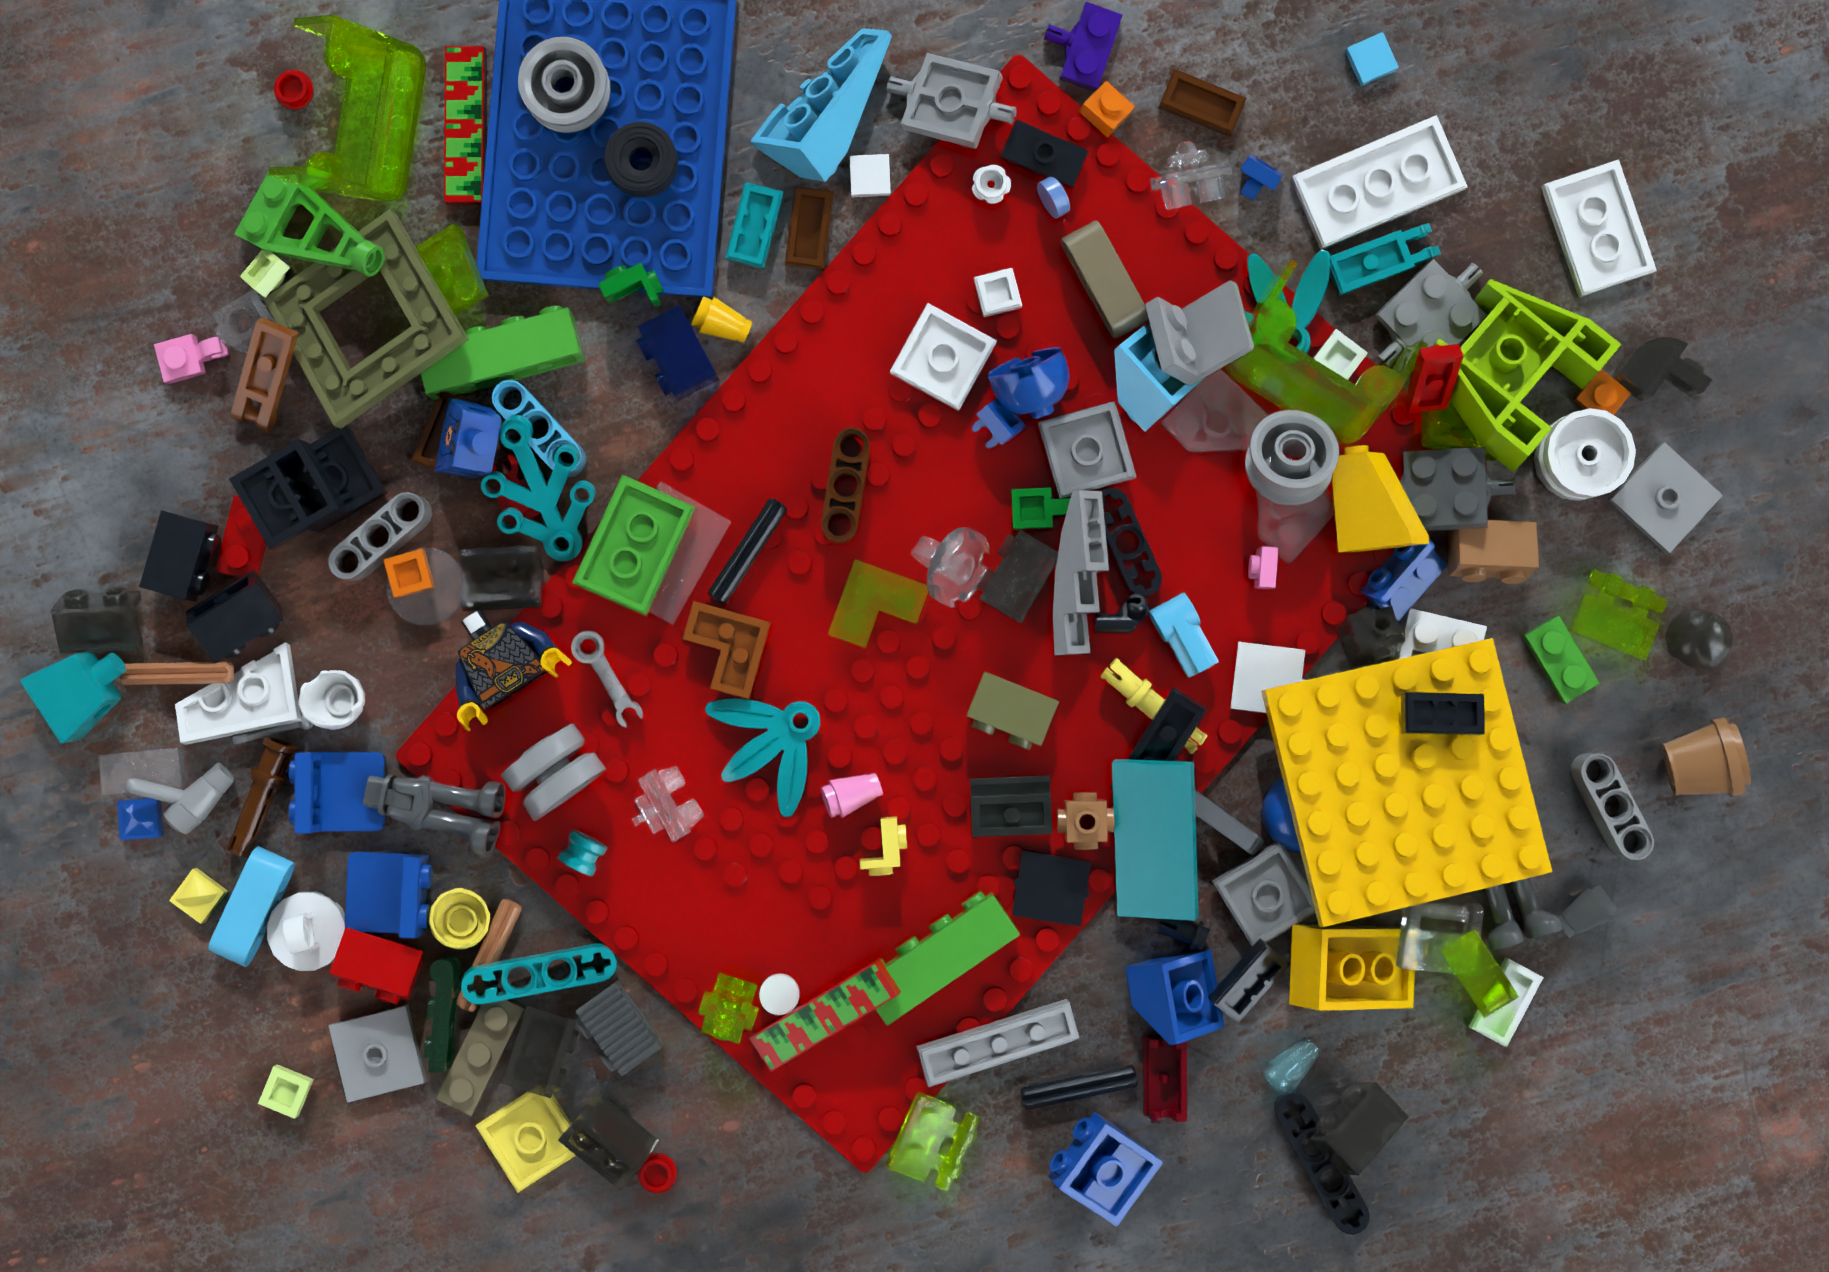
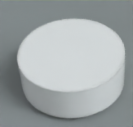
M781 973L768 977L763 982L759 992L760 1002L764 1009L775 1015H784L791 1012L796 1007L800 997L797 982L791 976Z

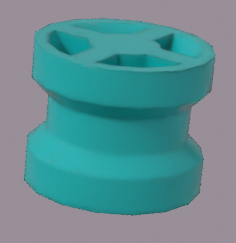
M573 829L569 835L570 843L567 849L562 850L557 858L567 866L588 876H593L597 869L595 865L597 858L604 855L608 847L593 837Z

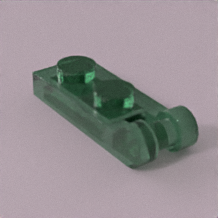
M451 955L444 956L435 961L430 967V976L436 982L435 996H430L428 1002L427 1019L433 1020L431 1036H426L423 1058L424 1060H429L428 1071L444 1073L452 1066L457 1016L456 1000L459 995L461 963L455 956Z

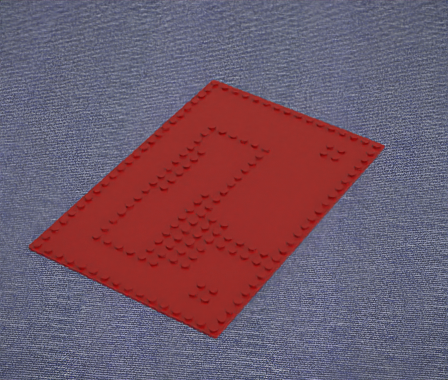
M1022 55L1013 56L1000 71L1003 78L996 94V103L1016 107L1017 113L1014 122L1009 124L1008 122L991 118L983 129L976 149L939 140L637 480L696 508L647 616L572 583L599 526L598 524L583 541L580 553L574 559L565 561L512 621V623L522 621L546 632L557 648L571 659V665L568 666L563 661H559L555 665V672L559 675L557 678L548 672L492 710H483L480 705V709L486 715L488 722L482 725L477 717L472 718L469 722V728L471 729L469 732L466 731L457 719L460 707L455 685L396 753L397 760L417 778L424 775L431 777L434 782L466 789H482L488 782L493 781L503 783L506 790L505 807L502 815L498 818L488 817L478 811L463 807L448 806L459 815L500 821V830L495 847L863 1173L869 1172L949 1082L928 1087L916 1046L1004 1019L1116 891L1114 832H1107L1108 842H1098V849L1076 850L1074 849V842H1066L1064 840V833H1057V809H1064L1063 800H1073V793L1097 792V799L1107 801V808H1113V789L1110 788L1112 783V762L1115 759L1128 758L1151 722V719L1138 707L1134 706L1131 708L1126 703L1127 698L1100 677L1107 667L1112 670L1110 663L1115 658H1118L1122 664L1142 681L1147 679L1152 683L1150 688L1164 700L1172 687H1175L1207 707V712L1197 725L1200 731L1208 735L1201 746L1197 743L1196 747L1198 749L1193 754H1189L1183 747L1175 761L1194 762L1195 790L1202 793L1268 718L1267 713L1230 709L1238 642L1305 650L1303 678L1370 602L1360 590L1368 582L1371 573L1381 567L1394 553V548L1364 552H1338L1332 478L1327 489L1319 497L1300 505L1277 504L1257 492L1250 483L1245 470V457L1256 426L1267 416L1279 411L1298 410L1310 413L1324 421L1331 428L1338 442L1339 456L1345 455L1344 448L1368 445L1369 452L1385 453L1399 481H1401L1404 473V451L1471 448L1430 411L1408 413L1404 402L1407 391L1367 356H1365L1343 386H1340L1310 363L1333 331L1336 330L1318 313H1316L1311 323L1305 328L1310 335L1311 346L1304 358L1296 362H1284L1274 355L1271 344L1253 343L1254 348L1252 351L1208 375L1162 418L1144 432L1137 423L1129 418L1127 412L1118 403L1114 350L1145 324L1117 339L1110 335L1061 244V238L1097 220L1108 236L1144 304L1156 297H1160L1182 309L1231 280L1238 285L1244 311L1253 315L1259 312L1257 317L1267 321L1254 298L1249 282L1247 258L1250 254L1113 134L1107 138L1078 112L1081 108L1078 103ZM1016 119L1089 151L1073 189L1062 186L1068 196L1070 210L1057 219L1049 214L1038 194L1037 184L1046 178L1000 158ZM998 165L1005 170L1006 176L1010 178V191L1008 194H1004L1002 201L996 204H989L986 200H979L974 195L972 190L974 185L973 175L981 167ZM989 181L987 185L988 187L993 188L995 186V183L993 181ZM1013 268L1022 308L983 317L974 277ZM1276 277L1284 293L1288 309L1291 310L1295 293ZM927 303L997 340L994 349L959 412L890 374L891 368ZM1289 338L1284 342L1283 346L1286 349H1294L1297 347L1298 341L1294 338ZM1050 347H1060L1068 364L1070 379L1068 389L1062 399L1053 404L1054 411L1036 419H1032L1030 413L1017 414L1027 427L1002 445L999 443L992 448H987L985 444L992 439L993 434L986 426L977 432H974L972 427L975 422L980 420L977 413L987 404L997 399L990 386L988 373L1011 359L1019 357L1021 361L1032 357L1031 352ZM1115 401L1136 478L1093 491H1102L1106 488L1119 489L1125 493L1162 573V583L1159 589L1145 597L1148 602L1149 611L1184 592L1193 604L1201 621L1199 626L1219 662L1187 678L1169 643L1164 642L1155 628L1149 611L1146 618L1132 633L1094 632L1095 614H1116L1127 598L1132 595L1124 583L1108 545L1109 571L1096 572L1100 612L1087 614L1090 653L1079 655L1054 654L1053 601L1055 570L1065 517L1052 516L1053 528L1013 530L1011 489L1051 487L1052 499H1059L1038 422ZM1390 403V405L1379 416V418L1374 422V424L1365 432L1364 435H1362L1371 418L1373 419L1385 406H1387ZM855 427L861 429L869 439V464L857 534L851 542L838 545L826 538L822 530L821 520L835 438L841 430ZM850 437L842 443L841 451L845 456L856 457L863 451L864 445L860 439ZM1284 454L1290 460H1300L1298 457ZM849 476L839 478L835 484L836 493L843 497L853 495L857 489L856 480ZM1109 496L1103 497L1105 500L1103 505L1104 513L1109 512L1115 522L1112 525H1107L1110 533L1120 525L1131 524L1128 516L1120 521L1116 510L1121 506L1119 499L1112 501ZM774 498L786 506V514L726 604L719 603L709 596L708 590L768 499ZM837 515L829 522V531L835 536H843L850 531L851 521L846 516ZM1123 531L1116 538V547L1124 554H1131L1138 547V539L1134 533ZM1262 546L1278 548L1276 587L1273 589L1254 588V579H1249L1248 577L1250 556L1256 555L1257 549ZM1142 552L1137 558L1123 561L1126 569L1134 564L1138 576L1133 579V583L1135 586L1143 585L1145 590L1151 588L1149 581L1154 576L1151 571L1145 573L1142 570L1139 562L1147 560L1145 553ZM693 601L771 623L751 696L748 700L762 702L782 711L794 702H807L814 706L819 713V730L811 739L805 741L807 747V776L804 791L796 810L790 817H785L780 813L777 796L778 773L784 750H781L765 766L747 777L732 782L722 780V771L731 758L744 745L767 732L768 729L730 725L716 720L706 713V705L710 702L723 699L746 698L710 689L721 650L683 639ZM583 631L597 632L603 638L605 643L603 654L631 700L642 707V718L631 707L623 710L622 715L627 722L626 728L617 721V709L607 692L608 690L605 689L606 687L603 686L602 680L599 679L598 673L595 672L590 663H582L572 654V641ZM585 639L583 648L585 651L593 653L596 650V644L591 639ZM984 671L1059 701L1041 746L1032 743L1030 750L1008 742L1010 734L995 728L993 735L971 727L973 719L967 717L966 714ZM797 714L793 717V725L798 729H803L808 725V718L804 714ZM575 724L585 738V743L569 761L572 762L585 753H596L607 769L567 801L534 821L522 804L524 798L539 786L538 782L523 791L513 792L501 774L533 745L562 728ZM876 773L883 795L876 797L843 818L840 815L830 817L822 797L821 787L829 785V780ZM1050 776L1052 834L972 837L970 778ZM1085 814L1080 818L1079 824L1081 828L1090 829L1093 827L1094 818L1092 815ZM897 816L898 825H906L907 849H900L901 865L900 867H893V874L869 876V869H860V859L883 857L881 817ZM573 829L593 837L608 847L605 854L597 858L595 862L597 869L593 876L583 874L562 863L557 858L562 850L567 849L570 843L569 835ZM1022 850L1091 861L1087 885L1090 896L1085 898L1081 927L1012 915L1016 891L1013 880L1018 878ZM982 891L984 896L992 892L1020 933L1018 937L888 1026L875 1009L771 1072L749 1039L756 1032L784 1016L768 1012L760 1002V988L763 982L771 975L778 973L786 974L797 982L800 997L794 1008L796 1009L878 958L883 959L885 964H887L899 955L895 949L914 936L918 941L932 933L929 929L932 923L946 914L954 918L965 910L961 904Z

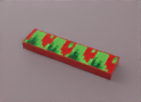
M445 46L444 203L446 205H482L486 159V48L484 46Z
M880 958L756 1032L749 1039L771 1072L895 998L901 991Z

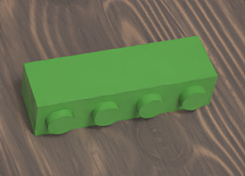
M550 306L540 310L538 316L524 319L523 316H514L501 321V326L490 329L478 326L465 330L464 332L469 340L423 371L421 376L426 395L435 402L437 399H440L439 394L443 391L453 395H464L497 386L502 381H516L586 362L576 320L568 307L562 309V306Z
M982 891L971 896L961 904L965 909L954 918L946 914L929 926L932 933L920 941L914 936L895 949L899 955L887 964H885L883 959H880L901 991L898 996L876 1008L887 1026L1020 935L1018 929L992 892L984 896Z

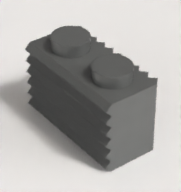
M619 980L575 1011L580 1017L576 1020L579 1030L588 1040L594 1037L602 1049L599 1052V1056L604 1065L611 1072L617 1069L621 1076L664 1045Z

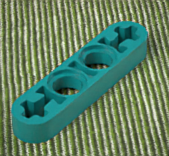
M594 943L487 963L469 968L464 973L461 991L469 1002L473 1004H487L598 983L609 979L614 974L617 960L614 952L608 946L602 943ZM601 953L603 959H610L609 963L604 964V971L596 972L594 966L583 967L584 976L577 977V965L573 956L581 955V964L593 961V954ZM557 959L566 961L571 967L569 976L563 980L552 979L547 972V968L552 961ZM524 967L530 972L531 980L525 987L516 988L508 982L507 976L513 968ZM502 970L501 983L505 991L497 992V984L486 986L485 993L482 995H477L476 989L468 988V985L474 982V976L481 975L483 981L496 980L494 971Z

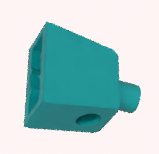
M92 652L77 653L24 677L20 682L59 742L63 744L82 739L121 700V693L113 683V680L125 673L126 667L120 657L114 653L108 654L100 661Z

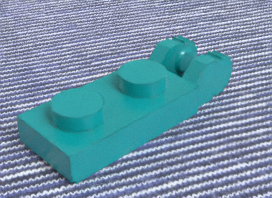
M1423 224L1404 232L1398 230L1330 256V275L1338 296L1413 269L1415 265L1441 255L1438 246H1431L1411 255L1406 244L1407 242L1428 236L1432 232L1430 224Z

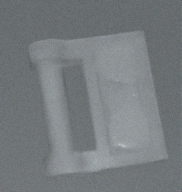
M1426 902L1400 909L1402 925L1395 966L1402 969L1475 976L1484 917L1482 905L1466 903L1464 906ZM1421 917L1463 922V933L1421 929Z

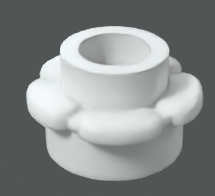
M998 165L981 167L973 175L974 185L972 190L979 200L984 199L989 204H996L1002 201L1004 194H1008L1010 191V178L1006 176L1005 170ZM989 181L995 183L993 188L988 187L987 183Z

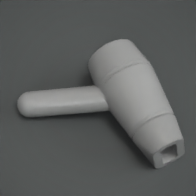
M218 762L185 790L138 778L129 779L125 787L131 794L170 803L163 813L165 820L174 830L183 834H189L206 819L223 796V793L233 783L234 778L233 774Z

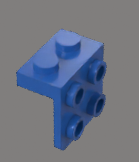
M381 752L295 753V760H292L289 766V780L291 784H295V800H291L289 804L290 824H294V833L382 830L385 827L386 816L379 815L378 809L363 806V799L370 775L381 778L386 777L385 755Z
M359 851L351 853L348 857L345 927L360 932L399 933V938H417L425 934V929L429 928L428 919L430 914V905H427V889L431 888L433 879L432 865H428L429 855Z

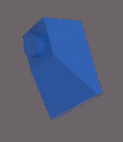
M1211 949L1153 958L1125 967L1132 1007L1169 1045H1176L1225 1027L1222 1010L1215 1006L1208 998L1218 986Z

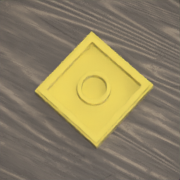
M545 1081L475 1125L517 1193L587 1148Z

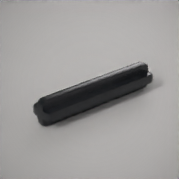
M774 498L768 499L708 590L710 597L721 604H726L786 514L787 508L784 504Z
M1126 1065L1023 1087L1021 1089V1097L1024 1108L1030 1110L1134 1088L1138 1085V1079L1134 1066Z

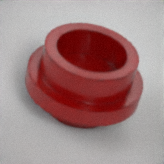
M287 70L276 79L274 95L277 101L285 108L299 110L306 107L313 99L314 85L304 72Z
M664 1153L649 1154L639 1164L637 1170L638 1181L648 1192L655 1194L666 1192L676 1181L677 1166L673 1159Z

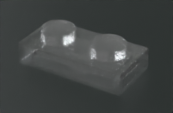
M182 747L99 755L102 795L127 793L125 785L131 778H138L174 788L186 787Z

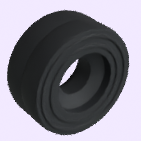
M647 122L629 123L619 128L607 143L604 155L606 170L613 183L625 194L636 198L653 197L665 191L674 181L678 170L677 151L669 135L660 127ZM638 150H647L653 156L651 166L643 171L634 169L630 163L632 155Z

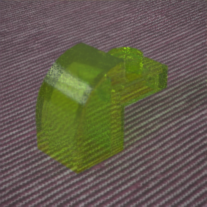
M1475 929L1440 949L1484 1019L1519 998L1503 970L1495 961Z

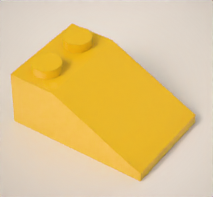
M1318 924L1292 925L1289 1004L1318 1011L1413 1008L1417 929L1330 925L1326 927H1319Z

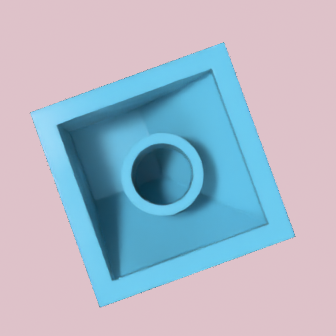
M1150 322L1146 323L1114 350L1118 403L1127 412L1129 418L1137 423L1144 432L1203 380L1201 379L1189 386L1162 371Z

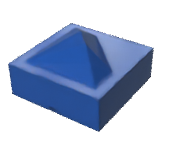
M151 798L117 801L120 840L164 837L161 801Z

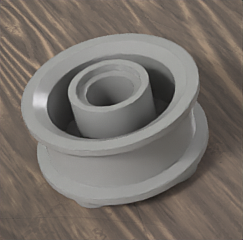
M554 37L540 42L527 53L519 69L518 87L523 102L532 116L550 130L562 133L584 130L598 121L608 106L611 93L608 73L598 54L589 45L578 39ZM563 77L573 78L574 85L570 91L565 93L555 91V85L559 79Z
M1284 410L1273 413L1264 418L1256 426L1252 434L1250 446L1245 457L1247 477L1257 492L1274 503L1284 505L1308 503L1319 497L1327 489L1331 481L1333 471L1339 459L1338 442L1331 428L1324 421L1310 413L1298 410ZM1284 454L1298 457L1300 460H1290Z

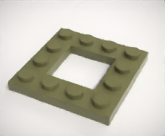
M390 209L358 232L366 240L384 249L385 260L380 272L411 324V327L354 367H350L320 312L369 278V276L356 270L313 263L263 299L276 323L299 332L294 355L332 424L340 429L469 340L397 214Z

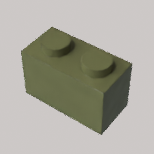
M984 671L966 716L973 719L971 727L993 735L995 728L1010 734L1008 742L1030 750L1032 743L1039 746L1042 745L1059 701Z

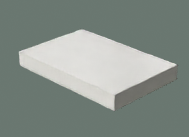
M1619 160L1541 186L1578 297L1595 293L1657 271Z

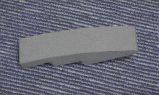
M1072 491L1061 532L1055 570L1053 601L1055 655L1090 653L1087 614L1100 612L1096 572L1109 571L1102 491Z

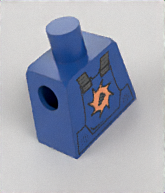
M448 397L434 471L473 479L490 474L500 432L501 417L488 405Z

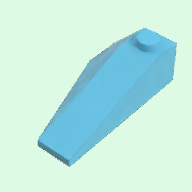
M866 28L858 31L828 59L827 65L829 69L813 81L808 78L801 84L799 88L803 93L787 108L781 103L771 112L751 139L752 145L800 178L826 182L835 173L838 164L848 152L891 41L892 35L889 31Z

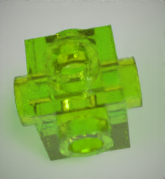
M719 973L713 992L705 991L698 1014L705 1016L701 1032L712 1035L719 1040H728L739 1044L744 1029L752 1031L759 1008L752 1006L758 985Z

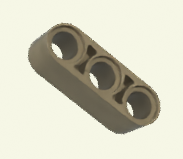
M1097 220L1061 238V244L1108 332L1114 339L1149 322L1146 306L1104 229Z

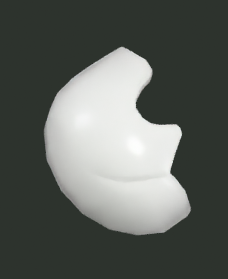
M326 670L321 671L311 682L302 685L298 705L303 717L315 726L336 730L349 726L360 716L365 705V692L359 680L346 671Z

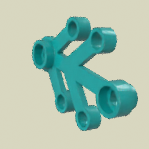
M512 415L505 419L500 426L499 439L506 448L513 450L530 489L507 480L498 471H492L483 478L481 490L490 498H497L502 495L541 512L546 523L544 525L525 518L517 508L507 507L500 513L497 519V525L502 532L507 534L517 531L542 541L546 553L553 559L558 561L572 560L580 553L583 546V537L578 530V525L586 507L595 498V487L585 480L575 483L570 491L572 503L564 520H562L556 505L570 471L576 467L580 460V453L573 445L565 444L560 446L554 455L555 467L548 484H546L528 443L533 436L532 424L523 416ZM508 430H518L521 439L518 441L510 439ZM569 452L572 454L574 462L564 463L561 460L560 453ZM496 479L500 483L501 489L492 490L488 486V480ZM584 488L589 492L590 497L585 500L580 499L576 494V490ZM504 516H514L517 525L510 526L506 524ZM556 538H565L569 542V547L560 548L556 544Z

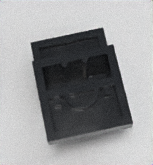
M349 425L344 426L342 429L337 428L313 443L297 439L229 479L268 548L273 550L306 530L321 533L388 493Z

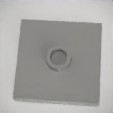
M1115 401L1038 422L1059 499L1071 497L1072 491H1093L1136 478Z
M1663 442L1656 447L1612 495L1608 502L1665 554L1671 553L1723 495L1669 445Z
M1274 842L1256 853L1255 856H1251L1212 880V883L1252 947L1260 938L1267 943L1292 928V925H1297L1315 913L1310 888L1286 848L1280 843Z
M408 1004L328 1025L347 1103L427 1082Z

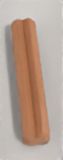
M231 662L125 664L126 672L120 676V682L124 685L231 683L234 679V666Z
M503 899L500 902L472 967L499 961L522 910L520 904L510 899ZM481 975L474 976V982L468 985V988L476 989L477 995H482L485 993V987L488 986L489 981H483ZM460 991L456 1005L466 1011L474 1012L479 1004L469 1002L463 996L462 991Z

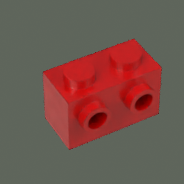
M345 927L329 974L332 978L338 979L337 987L359 993L361 987L376 991L374 998L398 1005L399 999L410 1001L425 955L422 950Z

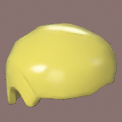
M455 888L440 894L430 908L428 922L431 933L437 941L444 946L464 950L480 943L489 930L490 912L481 896L464 888Z

